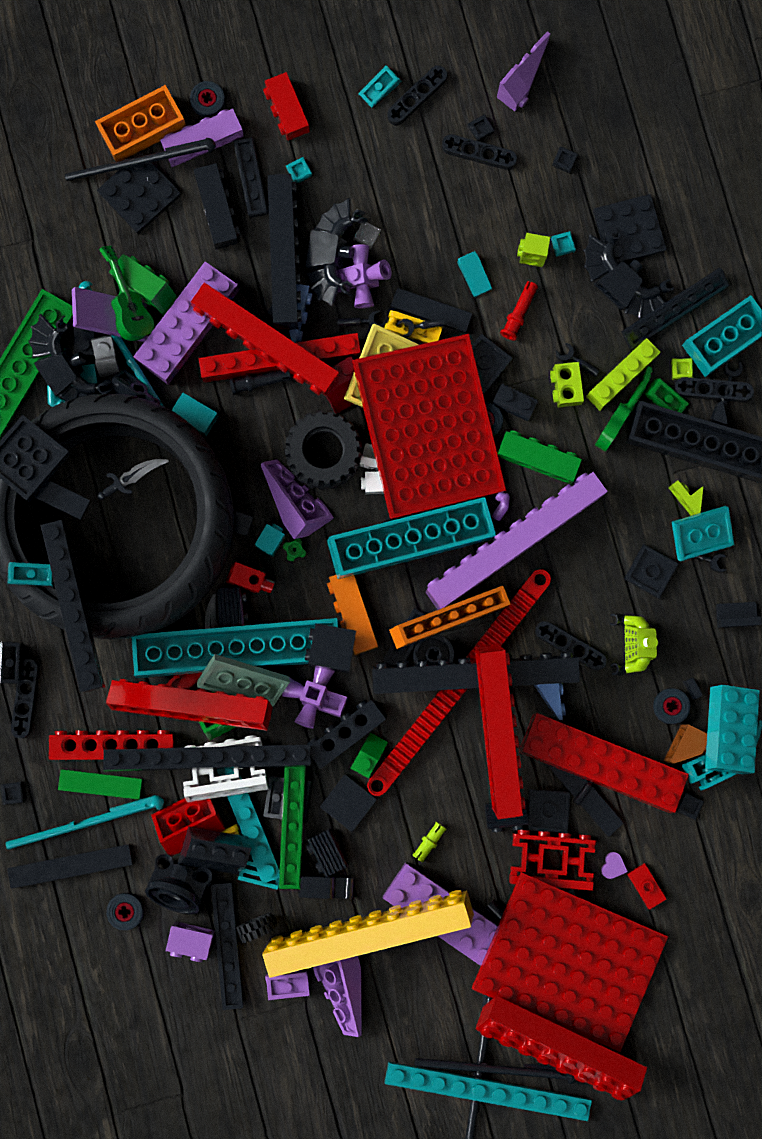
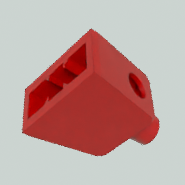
M237 562L231 565L225 582L254 593H259L260 590L271 593L274 586V581L264 578L266 573ZM250 576L256 579L255 584L249 582Z

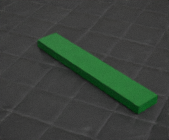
M284 767L279 889H300L306 767Z

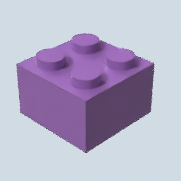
M176 921L171 926L166 951L170 952V955L182 958L183 955L190 956L192 961L203 962V960H207L210 956L215 930Z

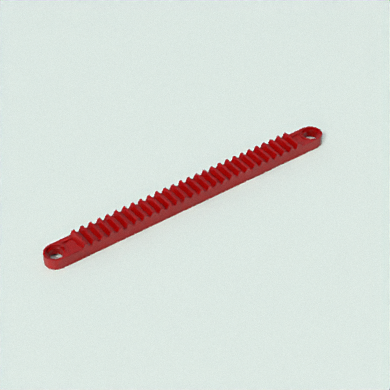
M539 569L531 574L512 598L510 605L504 608L466 658H471V661L476 660V647L501 646L549 586L551 577L547 571ZM542 574L545 576L546 582L544 585H537L535 583L536 575ZM467 689L440 690L369 779L367 788L372 795L381 796L388 790ZM374 780L382 781L383 789L381 791H373L371 784Z

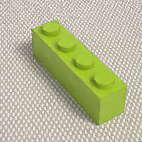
M646 338L598 383L586 397L601 411L660 354V351Z

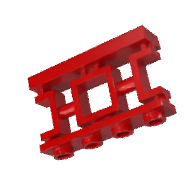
M518 830V833H513L512 846L522 847L521 867H510L509 883H517L520 876L517 874V871L526 872V861L537 862V873L545 874V877H531L557 888L593 890L594 873L583 872L585 852L595 853L596 840L591 839V835L579 834V838H571L569 833H559L558 836H550L551 832L538 831V835L530 834V830ZM520 839L547 841V844L539 843L538 854L527 853L528 843L520 842ZM561 842L588 844V847H579V857H569V846L560 844ZM544 849L563 850L561 870L543 869ZM567 865H577V876L586 877V880L558 878V875H567Z

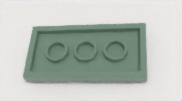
M214 654L199 677L197 687L213 692L222 691L233 696L243 694L249 698H255L256 696L265 697L273 707L290 683V679L286 675Z

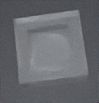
M366 222L361 224L354 236V240L361 244L369 245V248L372 249L381 230Z

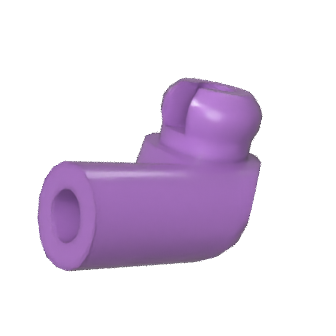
M504 491L499 492L495 497L496 500L500 501V504L492 514V517L498 521L502 519L509 508L510 496L508 493H504Z

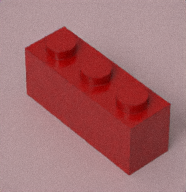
M287 72L265 80L266 88L263 89L266 99H270L273 106H270L274 118L278 117L280 121L278 128L281 135H285L287 140H291L308 133L309 124Z

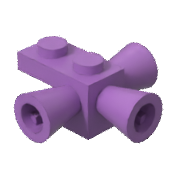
M353 245L354 265L338 270V277L344 280V282L349 281L357 287L354 307L369 308L374 306L370 289L378 287L379 280L390 279L391 267L386 260H381L374 265L367 264L369 245Z
M315 668L313 682L306 681L305 686L289 677L290 683L282 696L298 698L304 705L294 721L295 723L314 729L316 710L341 718L348 698L328 691L326 688L335 671Z

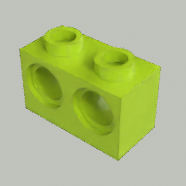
M526 233L525 239H521L518 247L517 256L520 257V263L543 267L547 258L550 237Z
M579 362L555 364L553 371H550L551 383H555L553 401L557 402L558 407L582 405L584 398ZM560 372H568L570 378L563 379L560 376ZM563 391H570L572 398H564Z

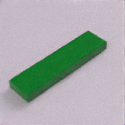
M61 769L58 790L140 799L143 779Z

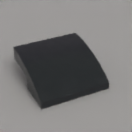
M269 776L263 817L282 819L283 777ZM305 781L303 822H307L313 784L311 781Z

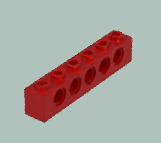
M129 730L116 731V735H108V731H96V735H88V731H76L75 735H67V731H55V735H49V760H103L104 750H108L107 744L111 739L117 742L116 749H129L128 742L131 739L137 741V749H149L148 743L151 739L158 741V748H175V734H170V730H157V734H149V730H137V735H129ZM71 739L76 742V748L73 751L67 748V742ZM91 739L97 743L94 751H90L87 748V743Z

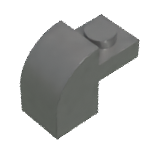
M112 335L92 338L91 342L99 376L104 377L120 373L121 367L117 351L114 348Z

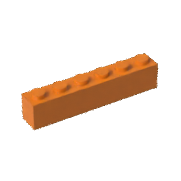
M500 586L399 624L389 631L396 648L399 649L501 610L510 605V601L504 587Z

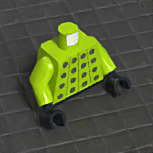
M620 613L611 614L610 616L616 617V623H610V625L618 626L623 623L625 624V666L618 663L611 664V667H617V671L611 674L623 676L625 672L644 671L650 661L657 656L658 640L656 638V629L649 627L648 622L643 617L628 615L624 617Z

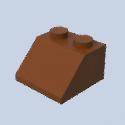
M689 724L681 725L663 761L666 763H677L701 755L703 751L706 752L707 733Z

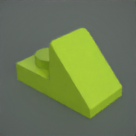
M679 480L669 487L670 491L690 516L701 512L703 487L692 495L688 493L689 488L683 482L680 483Z

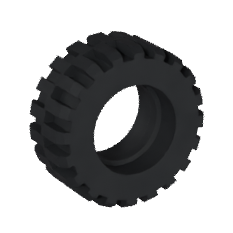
M322 410L316 411L317 413L315 414L310 412L305 415V418H299L296 421V425L289 430V436L286 437L285 442L287 463L292 474L302 484L305 483L308 487H316L319 490H325V488L335 489L338 485L347 483V480L355 475L357 468L360 466L362 456L360 435L358 430L354 428V424L351 421H347L345 416L341 414L336 415L334 411L329 410L328 413H324ZM318 433L335 435L343 447L342 457L339 462L333 467L325 469L311 465L305 456V445L310 437Z

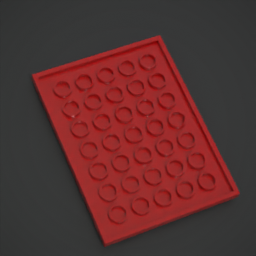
M469 334L352 360L390 519L506 491Z
M521 872L472 989L491 998L499 996L576 1034L620 1052L668 936Z

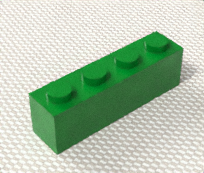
M513 430L510 432L506 431L497 453L498 458L570 485L574 482L582 460L577 458V454L568 451L563 453L554 445L548 444V446L540 444L538 439L532 437L526 439L521 437L522 434Z

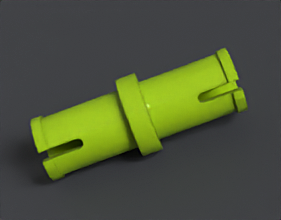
M436 821L427 836L422 838L423 841L415 853H413V856L423 863L430 851L436 848V843L447 829Z

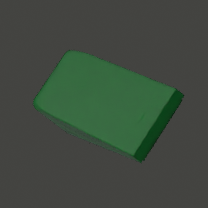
M655 379L644 393L656 405L683 413L689 404L661 379Z

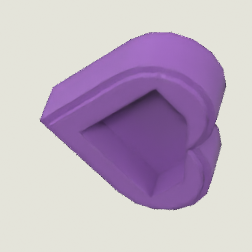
M610 852L605 858L606 863L601 868L603 876L611 879L627 872L624 862L618 853Z

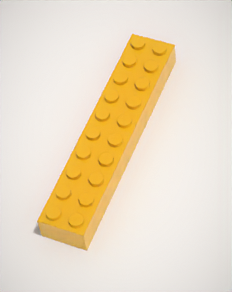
M455 890L450 892L448 896L441 897V895L430 897L428 901H413L409 903V906L401 907V905L389 908V911H373L366 917L357 915L351 917L346 922L338 920L330 923V926L322 927L318 925L312 927L307 932L299 930L287 937L282 935L271 938L262 955L269 978L470 928L474 913L468 892Z

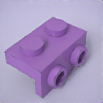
M307 969L269 978L268 974L265 976L268 1000L310 995Z

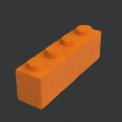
M336 575L329 577L330 582L327 583L330 595L335 594L337 601L333 602L336 613H341L343 618L340 621L341 628L356 631L353 647L354 654L357 655L378 648L354 575L342 579H337Z

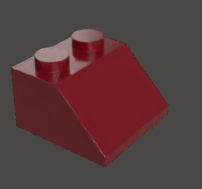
M351 356L332 366L333 369L339 372V377L327 393L326 398L336 415L354 405V403L344 399L354 374Z

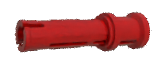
M529 281L526 282L515 309L507 316L508 321L504 329L500 331V334L506 339L516 340V334L520 326L524 324V315L538 289L537 284Z

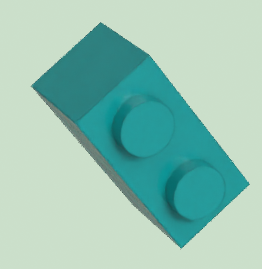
M185 393L181 394L171 410L188 421L204 436L208 435L219 417L215 411Z

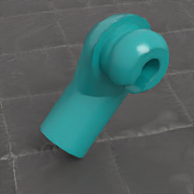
M47 386L48 404L51 407L66 402L59 398L58 394L54 395L50 387Z

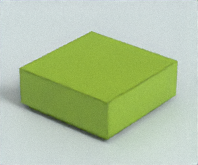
M692 358L671 360L672 380H678L683 377L693 378Z

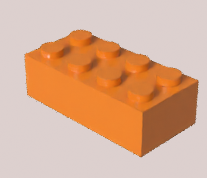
M166 85L95 121L116 162L159 142L165 135L176 133L186 126L185 120Z

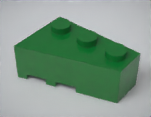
M122 254L118 259V264L128 290L137 292L146 301V304L150 307L153 305L164 316L178 298L168 285L170 282L162 275L156 276L155 271L149 266H141V262L134 256L129 258ZM111 268L110 271H109V273H110L111 276L116 280V278H115V276H114V273H113V271H112V268Z

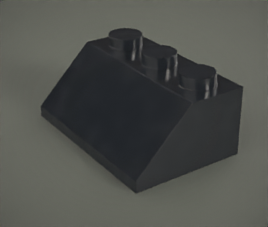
M188 826L178 864L239 874L246 867L252 848L248 836Z

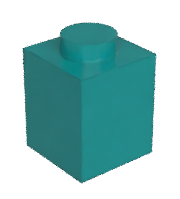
M267 524L256 541L255 547L273 557L285 538V534L282 533L283 529L275 524H272V526Z

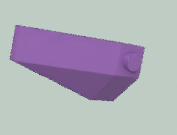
M548 31L533 46L530 51L532 54L526 53L519 65L515 64L500 82L497 98L513 111H516L519 107L523 108L529 100L527 96L549 41L550 33Z
M277 459L262 462L261 467L282 522L293 539L309 536L334 518L325 504L319 498L315 500L307 492L309 489L305 485L300 486L294 480V475Z
M355 956L313 967L318 982L322 981L326 989L324 993L326 999L330 998L335 1008L333 1013L343 1034L360 1037L362 1034L361 966L359 957Z

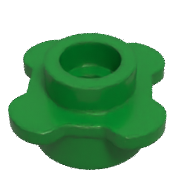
M299 538L290 543L286 542L283 545L289 561H294L295 558L306 555V551L301 545L302 540Z

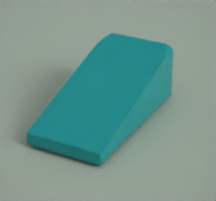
M386 65L358 94L373 108L402 81Z
M476 251L458 259L459 268L474 297L492 290Z
M9 562L7 584L52 586L53 576L50 564Z

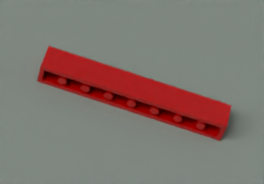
M205 282L191 300L192 310L201 317L205 315L210 319L209 322L217 328L223 327L227 330L226 333L233 339L238 337L244 341L242 344L250 350L256 349L260 352L259 355L268 362L270 360L277 363L276 367L284 373L287 371L294 375L293 378L301 384L305 382L310 385V390L315 394L326 396L338 379V371Z
M358 333L296 343L324 363L343 361L350 356L352 359L360 358L361 356ZM256 349L199 358L201 377L204 383L243 377L247 374L255 375L279 371L280 369L276 367L277 363L270 360L268 362L259 355L260 352Z
M126 679L112 680L106 704L114 711L266 731L268 730L273 709L269 700L261 696H256L255 698H249L243 694L233 696L222 691L209 693L204 689L194 691L182 686L170 688L165 684L155 686L143 681L132 683Z

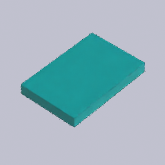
M727 506L672 521L677 559L679 561L734 545L729 507Z

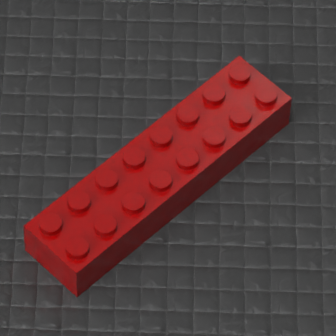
M500 645L476 647L475 656L492 810L497 819L523 816L522 809H525V799L521 796L520 789H523V780L518 772V769L521 768L520 756H517L516 748H519V741L513 727H517L516 716L513 715L511 707H514V697L509 691V686H512L511 673H508L507 665H510L509 653H506V650Z
M538 713L532 715L519 750L521 754L667 813L676 812L689 775Z
M495 996L483 1006L475 1028L481 1032V1035L497 1039L503 1046L518 1049L520 1054L532 1056L541 1064H549L560 1073H568L579 1082H587L598 1091H606L617 1100H625L641 1091L647 1067L499 996Z

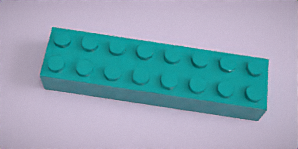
M483 497L333 535L328 538L327 543L337 579H342L489 541L496 536L486 499Z

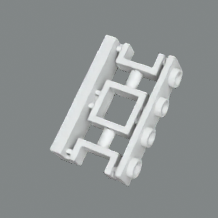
M252 735L242 740L227 739L224 743L208 742L204 746L199 747L263 745L261 737ZM189 745V746H186V747H184V748H190V747H196V746H195V745ZM233 768L234 774L215 777L214 769H192L193 781L183 782L184 797L187 802L268 790L265 769L255 770V768H250L252 778L240 780L239 769L244 768ZM209 774L211 784L199 786L198 776Z

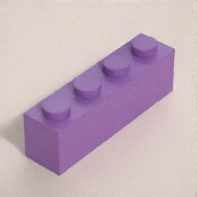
M225 109L220 111L217 116L212 118L206 117L193 126L187 125L175 134L169 133L160 141L164 151L168 147L206 138H212L216 143V148L244 137L234 110ZM208 150L173 157L168 160L171 167H174L207 153Z

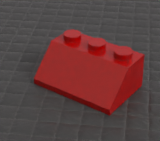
M184 798L151 815L159 841L171 857L181 852L188 826L218 832L225 830L220 814L212 799L187 802Z

